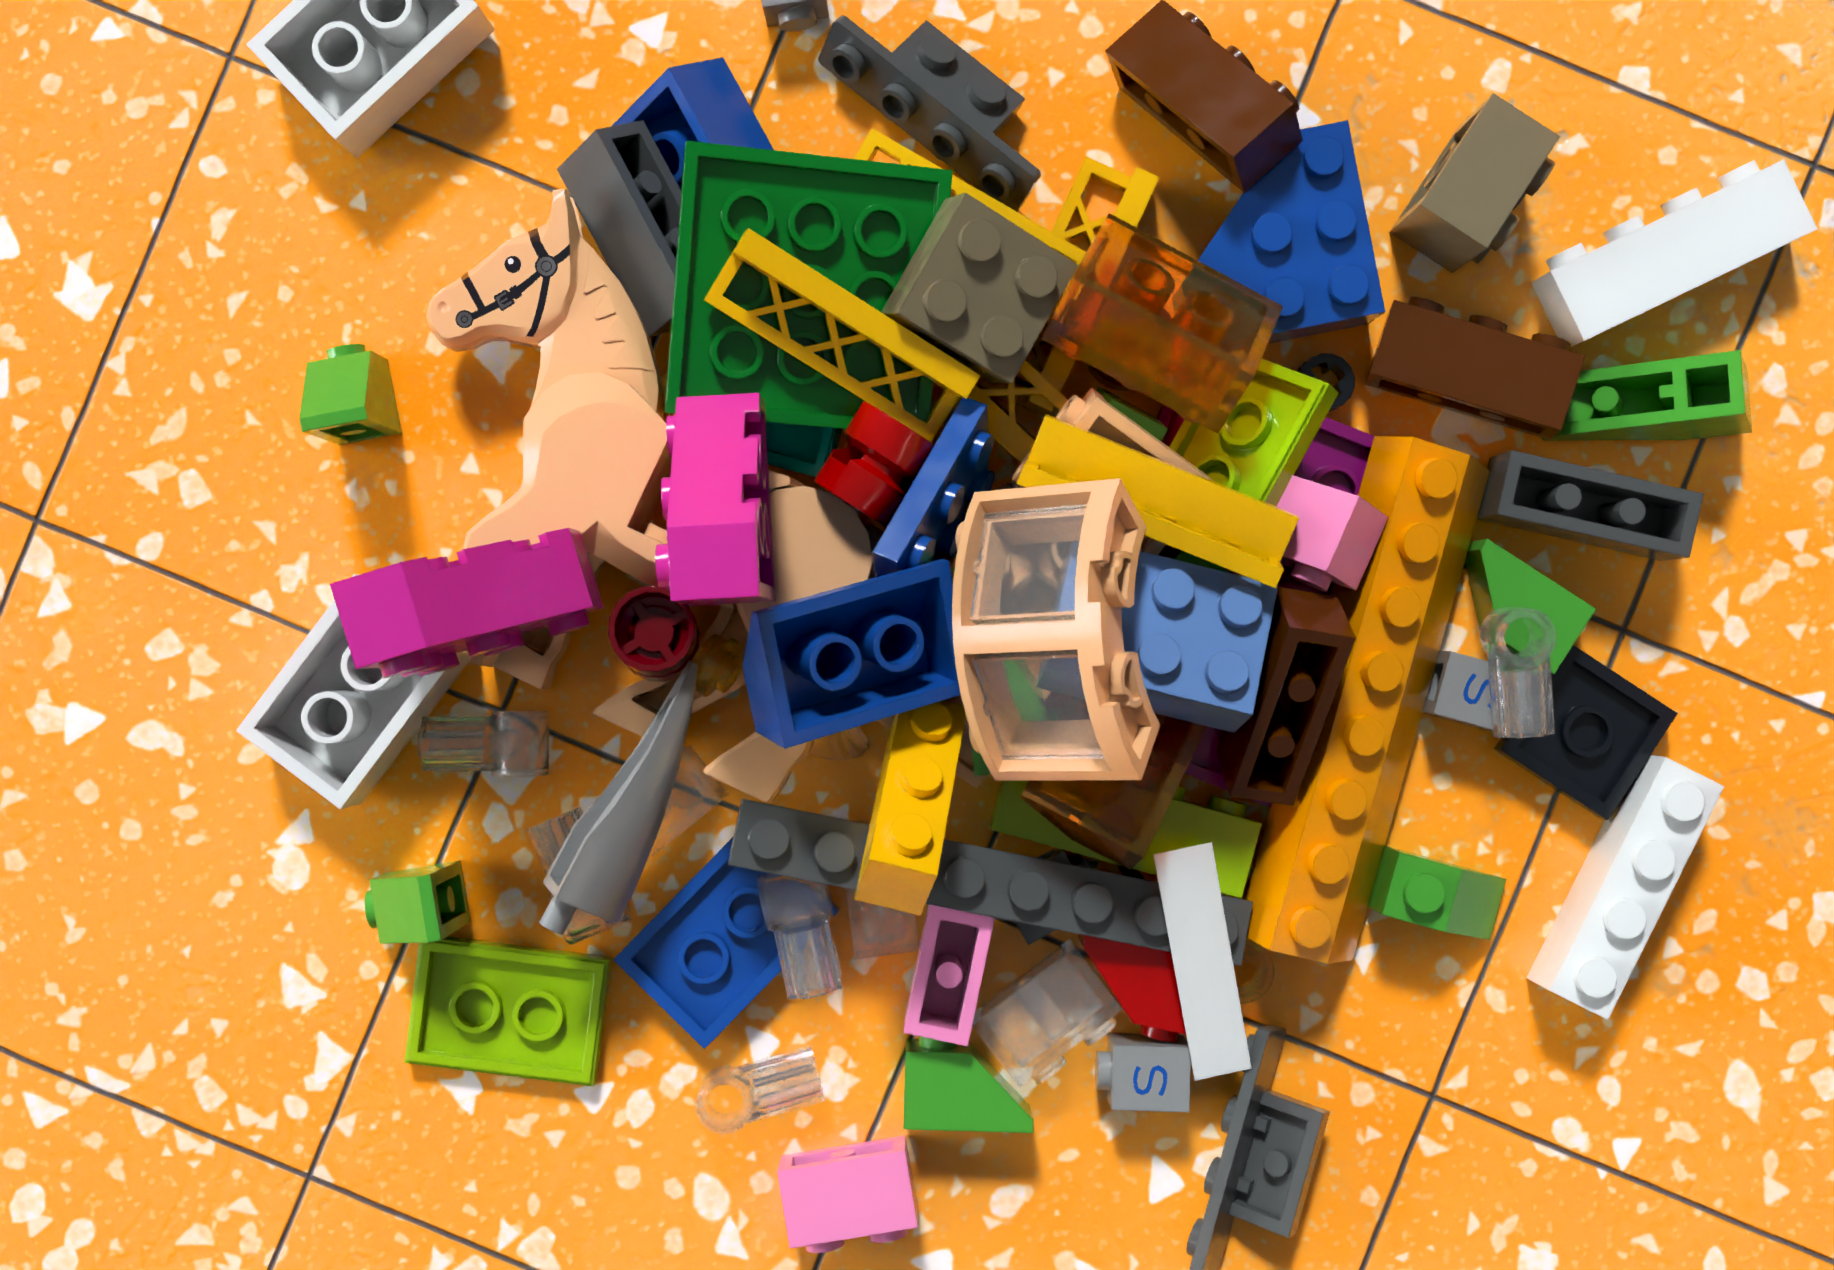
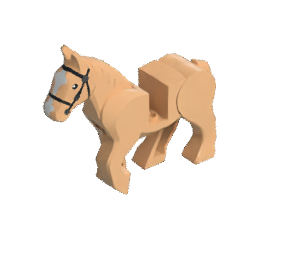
M556 189L552 192L551 211L547 224L506 241L474 268L441 289L429 300L426 313L428 328L438 341L448 349L455 352L476 349L491 341H508L526 347L541 349L536 390L530 410L524 417L523 483L518 492L483 517L466 532L463 549L510 539L512 542L528 539L531 545L540 543L538 535L549 531L572 528L581 531L596 584L603 567L608 562L641 582L658 586L655 563L656 545L667 544V530L652 524L651 521L661 502L662 478L670 477L672 457L669 456L667 446L666 420L663 418L664 391L651 340L640 314L619 279L583 239L580 217L574 199L569 196L567 189ZM769 470L776 602L718 605L721 606L715 621L701 640V650L695 661V664L698 665L691 715L746 684L742 665L753 611L875 578L872 552L884 532L875 525L865 528L856 511L833 493L804 486L801 482L791 477ZM544 626L522 633L525 645L491 656L481 654L469 656L473 664L494 667L539 689H550L553 685L558 663L568 648L572 631L550 636L548 627ZM679 677L667 682L640 680L625 687L595 708L593 714L643 737ZM860 726L786 749L755 731L706 766L703 773L771 804L785 787L793 769L809 754L826 760L847 761L862 757L868 750L870 743L869 739L861 731Z

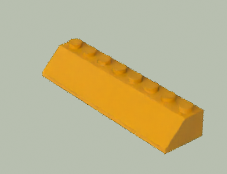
M1374 436L1358 496L1389 518L1357 590L1333 583L1330 596L1338 597L1356 640L1294 805L1271 804L1245 897L1246 900L1253 901L1247 938L1269 951L1326 964L1353 960L1490 473L1486 467L1469 454L1416 437Z

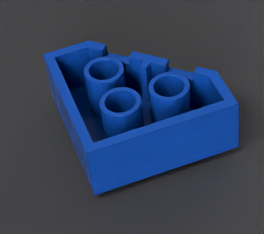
M1348 120L1300 129L1303 141L1246 193H1243L1172 297L1183 360L1219 354L1225 345L1239 350L1368 325L1385 312Z

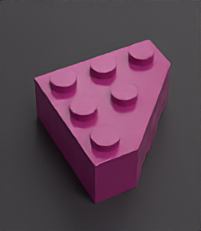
M760 393L677 397L675 415L667 416L666 419L667 446L669 456L672 457L670 477L662 478L661 480L662 511L664 519L667 520V544L656 545L655 563L659 588H668L670 590V601L694 606L776 602L765 401Z
M564 528L545 532L538 535L540 543L531 545L528 539L512 542L510 539L471 547L456 552L458 556L456 561L449 562L447 557L433 559L423 557L408 560L331 583L330 587L355 669L380 668L383 678L397 675L408 677L416 674L425 676L460 665L457 656L459 652L468 650L470 657L481 654L491 656L525 645L522 633L547 626L550 636H556L590 625L587 613L603 609L604 607L581 531Z

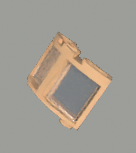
M1121 478L974 492L965 520L957 527L955 535L957 555L952 594V631L956 672L963 706L970 726L969 736L971 745L977 753L981 754L995 781L1142 780L1160 728V723L1146 692L1138 653L1125 652L1122 608H1130L1134 605L1138 558L1147 527Z

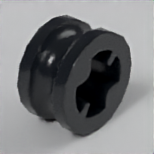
M1321 353L1304 362L1297 369V372L1315 378L1312 369L1321 367L1322 375L1331 370L1337 376L1338 382L1332 387L1339 394L1329 410L1331 412L1343 406L1351 398L1355 388V375L1351 366L1342 357L1332 353Z

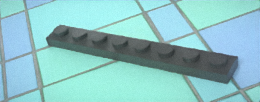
M741 798L728 865L856 890L870 824ZM944 839L938 875L926 904L1171 952L1159 883L1156 881ZM1221 895L1233 964L1241 966L1253 901Z

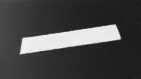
M1212 842L1154 854L1194 1080L1197 1081L1252 1069Z

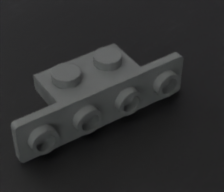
M841 15L833 22L818 57L819 63L839 81L850 87L880 111L888 120L894 122L928 149L937 159L943 161L975 188L1018 212L1041 177V172L996 135L1017 114L1025 98L927 20L893 52H890L848 17Z
M1276 1025L1258 1027L1255 1035L1250 1034L1247 1037L1252 1069L1242 1070L1245 1073L1238 1096L1233 1095L1230 1098L1222 1117L1221 1130L1227 1133L1221 1158L1217 1156L1213 1159L1206 1174L1204 1193L1210 1195L1204 1219H1197L1188 1238L1186 1252L1193 1257L1189 1270L1220 1269L1234 1217L1287 1238L1296 1235L1330 1111L1271 1090L1286 1035L1285 1028Z

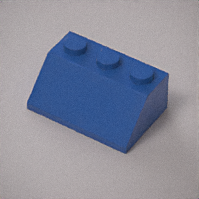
M723 57L669 67L612 125L616 126L644 120L680 190L682 189L686 141L774 150Z
M936 560L753 611L742 668L755 731L786 749L961 695L953 647V581L949 560Z

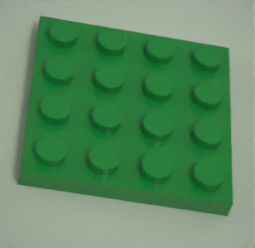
M686 141L664 412L675 414L677 397L760 393L765 401L766 422L846 429L864 400L705 302L704 298L743 233L749 228L881 312L946 198H950L953 170ZM743 262L723 296L746 311L774 305L767 276ZM778 284L782 303L800 299V297ZM811 304L784 310L792 340L802 346L830 341L824 312ZM776 312L756 316L780 331ZM835 320L839 338L857 334ZM868 340L841 346L847 374L862 382L887 376L881 350L878 346ZM832 348L814 352L837 367ZM891 355L895 373L912 370L911 367ZM924 375L897 381L903 409L926 422L931 412L933 381ZM888 384L871 388L892 402Z

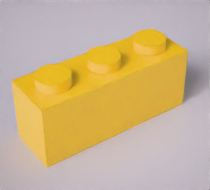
M942 700L894 716L888 733L854 900L921 916L939 870L966 718L963 705Z

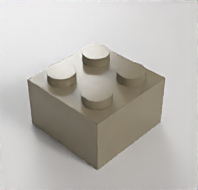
M1492 93L1457 127L1390 230V233L1451 273L1461 268L1470 260L1479 264L1490 249L1497 251L1504 244L1519 221V217L1513 214L1512 211L1519 205L1526 194L1533 196L1553 170L1555 162L1547 156L1560 136Z
M963 193L944 200L881 313L976 372L988 382L1012 383L1079 265L969 194Z

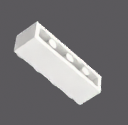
M1783 159L1763 170L1759 169L1755 160L1748 162L1717 178L1722 187L1717 192L1702 198L1698 188H1694L1662 204L1660 207L1665 216L1648 225H1644L1640 215L1604 232L1603 235L1608 244L1587 253L1583 243H1579L1547 259L1546 263L1550 272L1531 282L1556 336L1568 341L1571 347L1817 230L1818 228L1785 160Z
M1650 755L1609 820L1604 821L1526 978L1608 1020L1724 786L1667 757Z

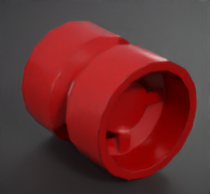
M863 401L844 431L848 441L847 447L845 449H833L813 481L887 527L906 495L901 484L905 479L916 478L934 445L888 414Z

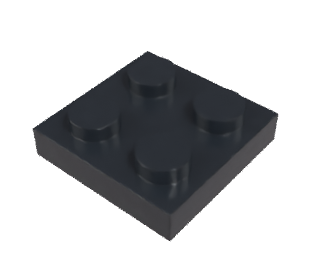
M1573 645L1555 674L1541 675L1528 695L1527 704L1520 721L1517 724H1511L1509 734L1501 736L1494 750L1596 817L1609 820L1678 713Z

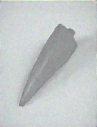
M690 660L639 744L603 793L572 826L543 880L544 885L553 895L539 921L545 928L563 935L577 908L608 921L618 923L641 877L661 827L678 773L691 717L698 665Z

